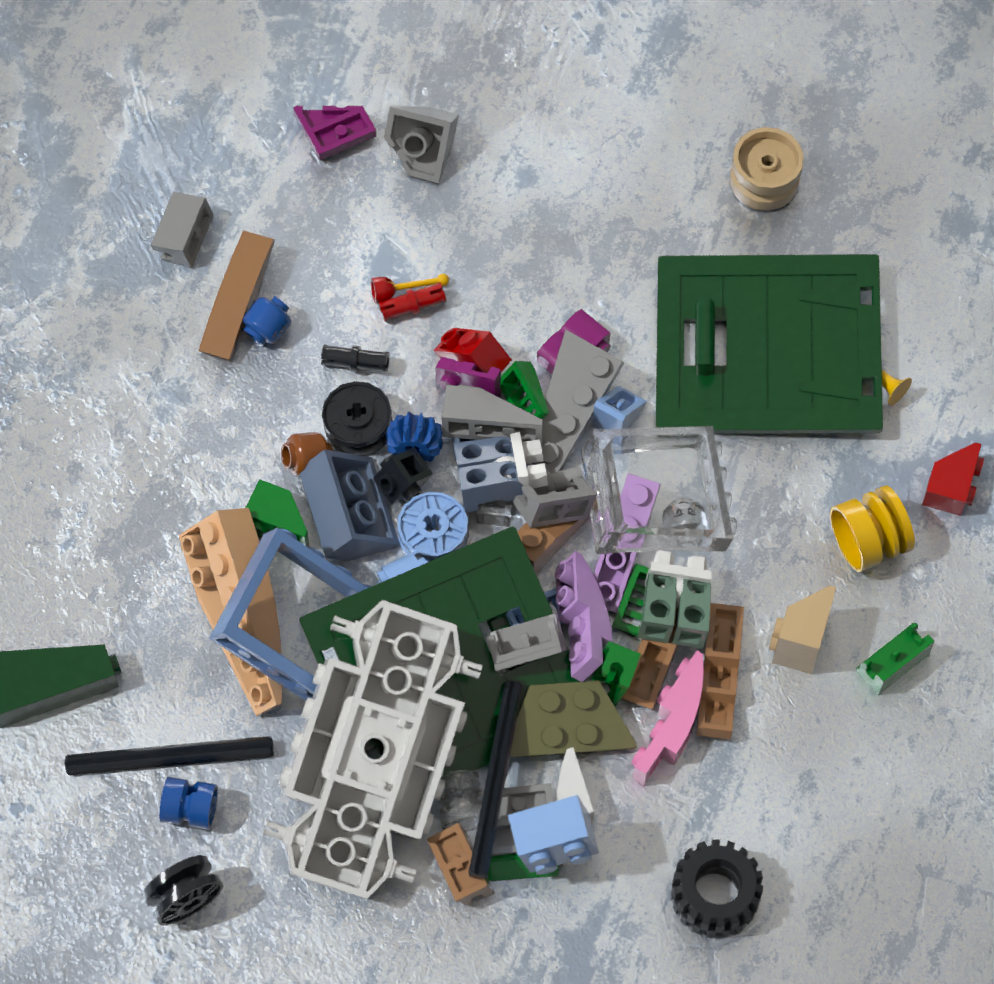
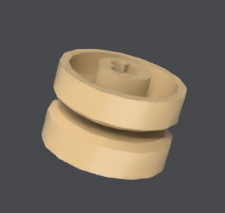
M762 127L751 130L743 135L734 147L730 173V185L733 194L743 204L756 210L770 211L782 208L792 201L798 191L803 168L804 155L800 144L791 134L778 128Z

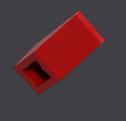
M453 328L441 337V342L433 350L439 357L450 358L459 362L475 363L477 366L475 371L488 373L491 367L498 368L502 372L512 361L490 331Z
M975 442L934 462L924 495L923 506L958 516L962 515L965 505L972 506L977 488L971 485L973 476H980L984 458L979 456L982 444Z

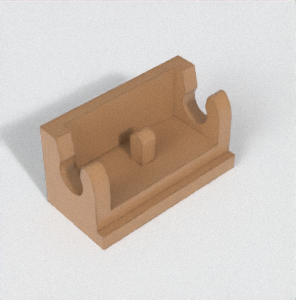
M459 823L427 838L456 903L461 902L463 905H471V899L476 896L482 895V897L487 898L495 894L488 877L484 880H479L469 876L468 872L473 845L466 830Z

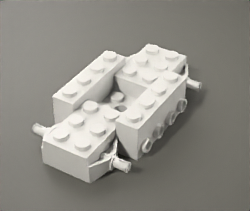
M384 600L380 601L360 621L352 622L336 615L334 616L332 621L334 623L331 624L330 630L349 635L352 638L357 667L332 658L326 659L324 664H318L312 682L317 686L313 698L307 697L301 714V718H304L305 722L302 731H296L290 747V752H293L294 755L290 767L284 766L278 786L283 787L280 795L312 806L291 826L287 825L286 827L266 820L264 826L278 831L274 832L265 828L262 831V835L282 840L285 843L290 874L366 899L388 877H395L410 883L413 882L414 877L403 874L401 871L415 875L416 868L399 864L394 860L390 831L421 840L422 833L429 834L434 819V814L429 812L433 800L439 801L445 786V780L440 778L444 766L450 767L456 752V746L451 744L455 732H462L467 718V712L462 711L464 702L435 692L454 673H462L478 679L480 673L468 668L481 671L483 666L463 659L464 656L460 655L457 625ZM371 738L380 740L384 745V753L378 759H371L365 754L364 746Z

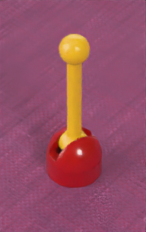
M440 274L437 278L394 284L388 277H373L370 281L373 301L376 304L380 301L389 300L394 296L396 290L435 285L438 282H441L443 287L448 285L449 277L446 274Z

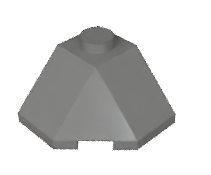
M390 106L384 138L390 148L393 147L400 158L401 165L408 176L435 183L440 182L453 146L459 115L431 107Z

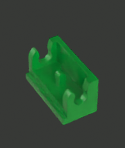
M913 622L856 668L860 676L878 695L930 655L935 641L929 634L922 638L916 630L918 629L917 623Z
M608 641L603 648V663L595 670L591 681H600V683L607 684L609 687L608 696L613 705L616 706L630 686L641 654Z

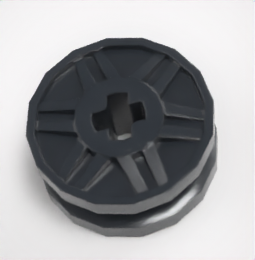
M358 381L342 384L330 392L323 404L322 410L325 434L335 450L366 456L374 454L387 443V428L390 422L393 421L392 410L388 397L380 388L367 382Z
M197 855L184 859L164 870L145 887L142 897L147 906H157L153 914L159 925L167 926L189 918L210 904L220 894L224 887L218 875H208L212 866L207 856Z

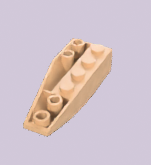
M249 508L217 510L178 535L197 599L213 630L259 544ZM267 569L238 627L281 654L276 603ZM222 647L256 716H261L282 704V685Z

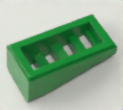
M515 361L501 376L500 389L507 402L530 414L535 409L537 412L534 416L543 420L549 414L535 368L530 361Z
M635 564L612 624V628L636 637L638 636L639 627L624 622L622 619L624 615L641 621L642 613L628 609L627 606L630 602L643 607V600L632 596V593L635 590L644 594L645 587L636 583L638 578L646 581L648 567Z

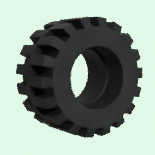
M713 839L711 846H707L705 841L698 843L696 850L694 851L692 848L687 850L684 859L680 858L676 866L671 889V900H674L673 908L676 914H681L680 921L685 926L688 923L692 924V931L698 935L700 930L707 931L706 937L714 938L715 933H720L721 938L729 937L732 930L737 934L743 930L745 923L750 924L755 912H757L764 886L761 885L763 880L762 871L756 870L758 862L754 857L751 859L747 858L748 851L742 847L739 851L734 849V842L728 841L726 846L720 845V839ZM720 874L729 878L734 883L738 895L731 902L714 904L708 902L699 894L696 882L705 875Z

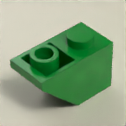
M259 479L245 507L250 509L257 536L262 537L265 533L276 528L286 529L297 537V541L308 547V531L290 490Z

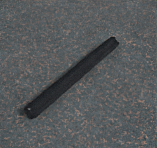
M506 681L504 684L468 872L469 876L474 879L484 880L488 876L523 685L519 682Z
M263 736L69 754L65 756L64 763L65 771L68 775L271 757L274 753L272 737Z

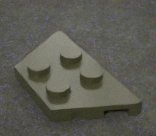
M600 681L530 685L517 716L510 758L565 754L566 750L574 747L575 753L635 749L637 746Z

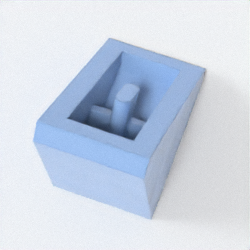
M617 386L596 400L592 427L621 442L645 407L647 401L623 387Z

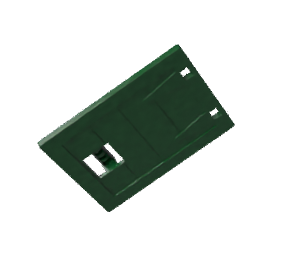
M879 255L659 256L656 366L657 433H881L883 431ZM872 290V305L860 304V291ZM684 321H695V366H684ZM715 321H727V365L715 366ZM873 380L874 396L862 395V381Z
M514 526L306 614L299 619L317 664H324L325 662L322 651L333 647L339 661L356 667L357 663L352 638L349 635L330 630L331 624L334 623L332 621L335 615L352 622L360 621L380 601L384 600L457 625L460 655L464 656L463 659L483 666L481 671L468 668L480 673L478 679L462 673H454L435 692L464 702L462 711L467 712L462 732H455L451 744L456 746L453 761L450 767L444 766L440 778L445 780V784L489 765L506 681L519 682L523 685L519 711L530 685L581 682L571 677L570 651L568 646L566 651L508 667V672L500 675L499 671H495L494 661L479 628V623L486 621L491 632L510 627L511 625L506 614L507 611L519 607L525 622L553 614ZM371 738L366 742L364 751L377 747L381 757L384 753V745L380 740Z

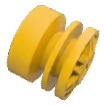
M888 485L876 488L874 493L872 491L864 493L861 499L862 503L853 498L831 507L830 521L834 536L843 556L855 571L862 572L881 564L883 555L892 559L897 557L899 553H907L914 549V532L907 511L898 495Z

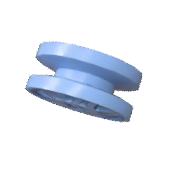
M426 492L414 496L403 506L398 516L397 530L399 543L405 556L419 550L420 558L424 557L426 562H430L468 545V517L463 506L454 497L442 492Z

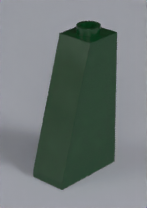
M105 644L0 651V728L118 688L116 675L122 672L116 654L109 656Z

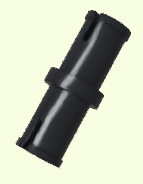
M324 344L321 352V359H323L321 360V365L348 367L350 371L358 372L359 369L387 373L390 353L361 350V346L355 345L352 348H344Z

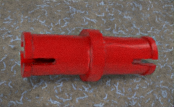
M441 282L416 291L409 289L405 291L406 294L378 302L384 322L409 313L416 315L420 313L419 310L447 302L445 293L442 291Z

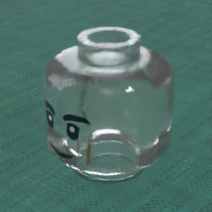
M678 498L664 509L662 514L664 535L667 542L672 546L681 549H692L707 537L706 513L700 503L690 498Z

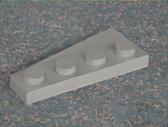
M567 330L564 333L545 398L549 414L543 419V444L541 445L543 462L531 463L533 465L545 463L546 472L550 471V473L563 470L593 418L596 400L607 394L624 365L622 360Z

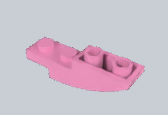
M696 651L690 660L684 658L675 673L678 679L672 687L667 684L657 699V703L660 704L658 717L661 719L656 723L650 734L653 740L647 749L640 747L631 762L634 766L632 779L643 786L662 759L675 766L692 733L703 688V654L699 651Z

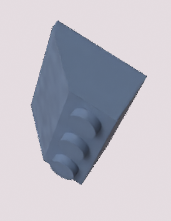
M324 449L308 462L306 469L300 473L325 558L351 561L391 550L400 545L385 496L373 480L377 471L372 457Z

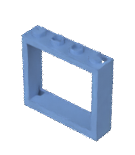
M276 528L262 536L209 639L306 701L307 697L313 698L317 686L312 683L314 676L238 627L276 552H280L346 597L371 586L362 584L354 579L352 573L346 568L335 566L324 559V554L319 550L306 547L297 541V537L292 532Z

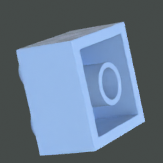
M578 795L508 815L518 857L531 873L547 874L555 871L557 865L567 862L573 865L582 864L591 860V855L599 853L589 813Z

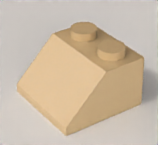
M828 586L788 606L784 619L777 617L768 649L775 651L773 664L812 674L836 587Z

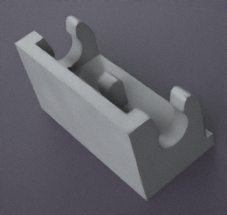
M178 192L172 193L151 243L153 250L162 253L161 260L185 265L187 268L193 267L214 216L206 198Z
M582 477L573 478V481L579 488L577 490L574 487H568L566 491H553L548 494L537 495L530 485H525L521 488L527 497L522 495L515 496L513 503L528 526L534 528L588 519L597 493L595 490H591Z
M557 613L490 632V636L487 637L495 671L568 650Z

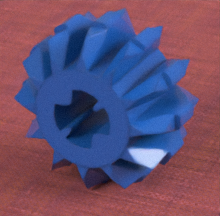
M408 412L406 416L396 415L395 420L391 421L387 428L388 452L399 454L415 447L424 461L432 462L442 449V425L435 423L434 417H424L422 412L419 415H413L411 412Z

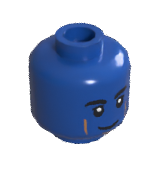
M275 296L271 301L265 297H259L243 317V322L246 326L243 331L262 346L266 343L276 344L291 326V318L286 313L290 308Z

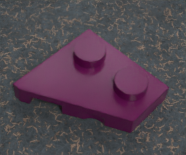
M303 106L293 107V114L319 161L377 137L376 128L363 106H346L343 108L322 106V110H303Z
M441 357L435 367L436 383L444 390H446V385L479 387L500 398L501 370L491 367L488 373L475 371L477 368L475 363L459 362L454 359Z

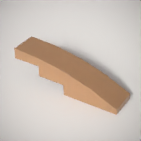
M243 230L220 285L198 351L232 361L240 333L245 328L243 317L252 306L253 301L257 300L275 242L274 239Z
M710 603L709 633L705 642L703 688L698 710L697 736L731 740L744 614V607Z
M675 607L674 627L668 643L641 640L637 651L641 656L630 686L621 699L653 710L679 646L672 644L677 607Z

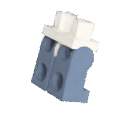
M520 432L510 434V438L494 437L453 443L466 513L478 511V504L496 500L513 501L515 496L518 495L527 497L521 488L525 485H530L532 488L548 486L545 463L526 466V464L543 462L540 439L522 442Z

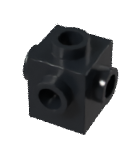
M414 447L399 454H391L380 463L382 468L373 477V480L390 504L393 505L402 500H405L407 503L414 496L422 494L423 490L421 487L429 480L433 473Z

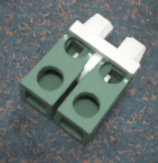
M659 550L654 561H651L646 576L641 621L637 638L668 643L674 627L675 607H677L672 644L703 649L709 633L712 571L707 570L705 557H688L686 567L674 565L675 555L672 552Z

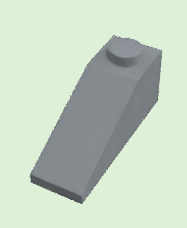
M446 385L441 417L443 437L480 440L494 437L510 438V434L520 432L522 442L540 439L541 445L543 444L542 419L479 387Z

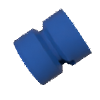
M167 777L160 802V822L181 825L185 820L188 821L190 827L211 829L217 805V784L198 781L191 786L186 779Z

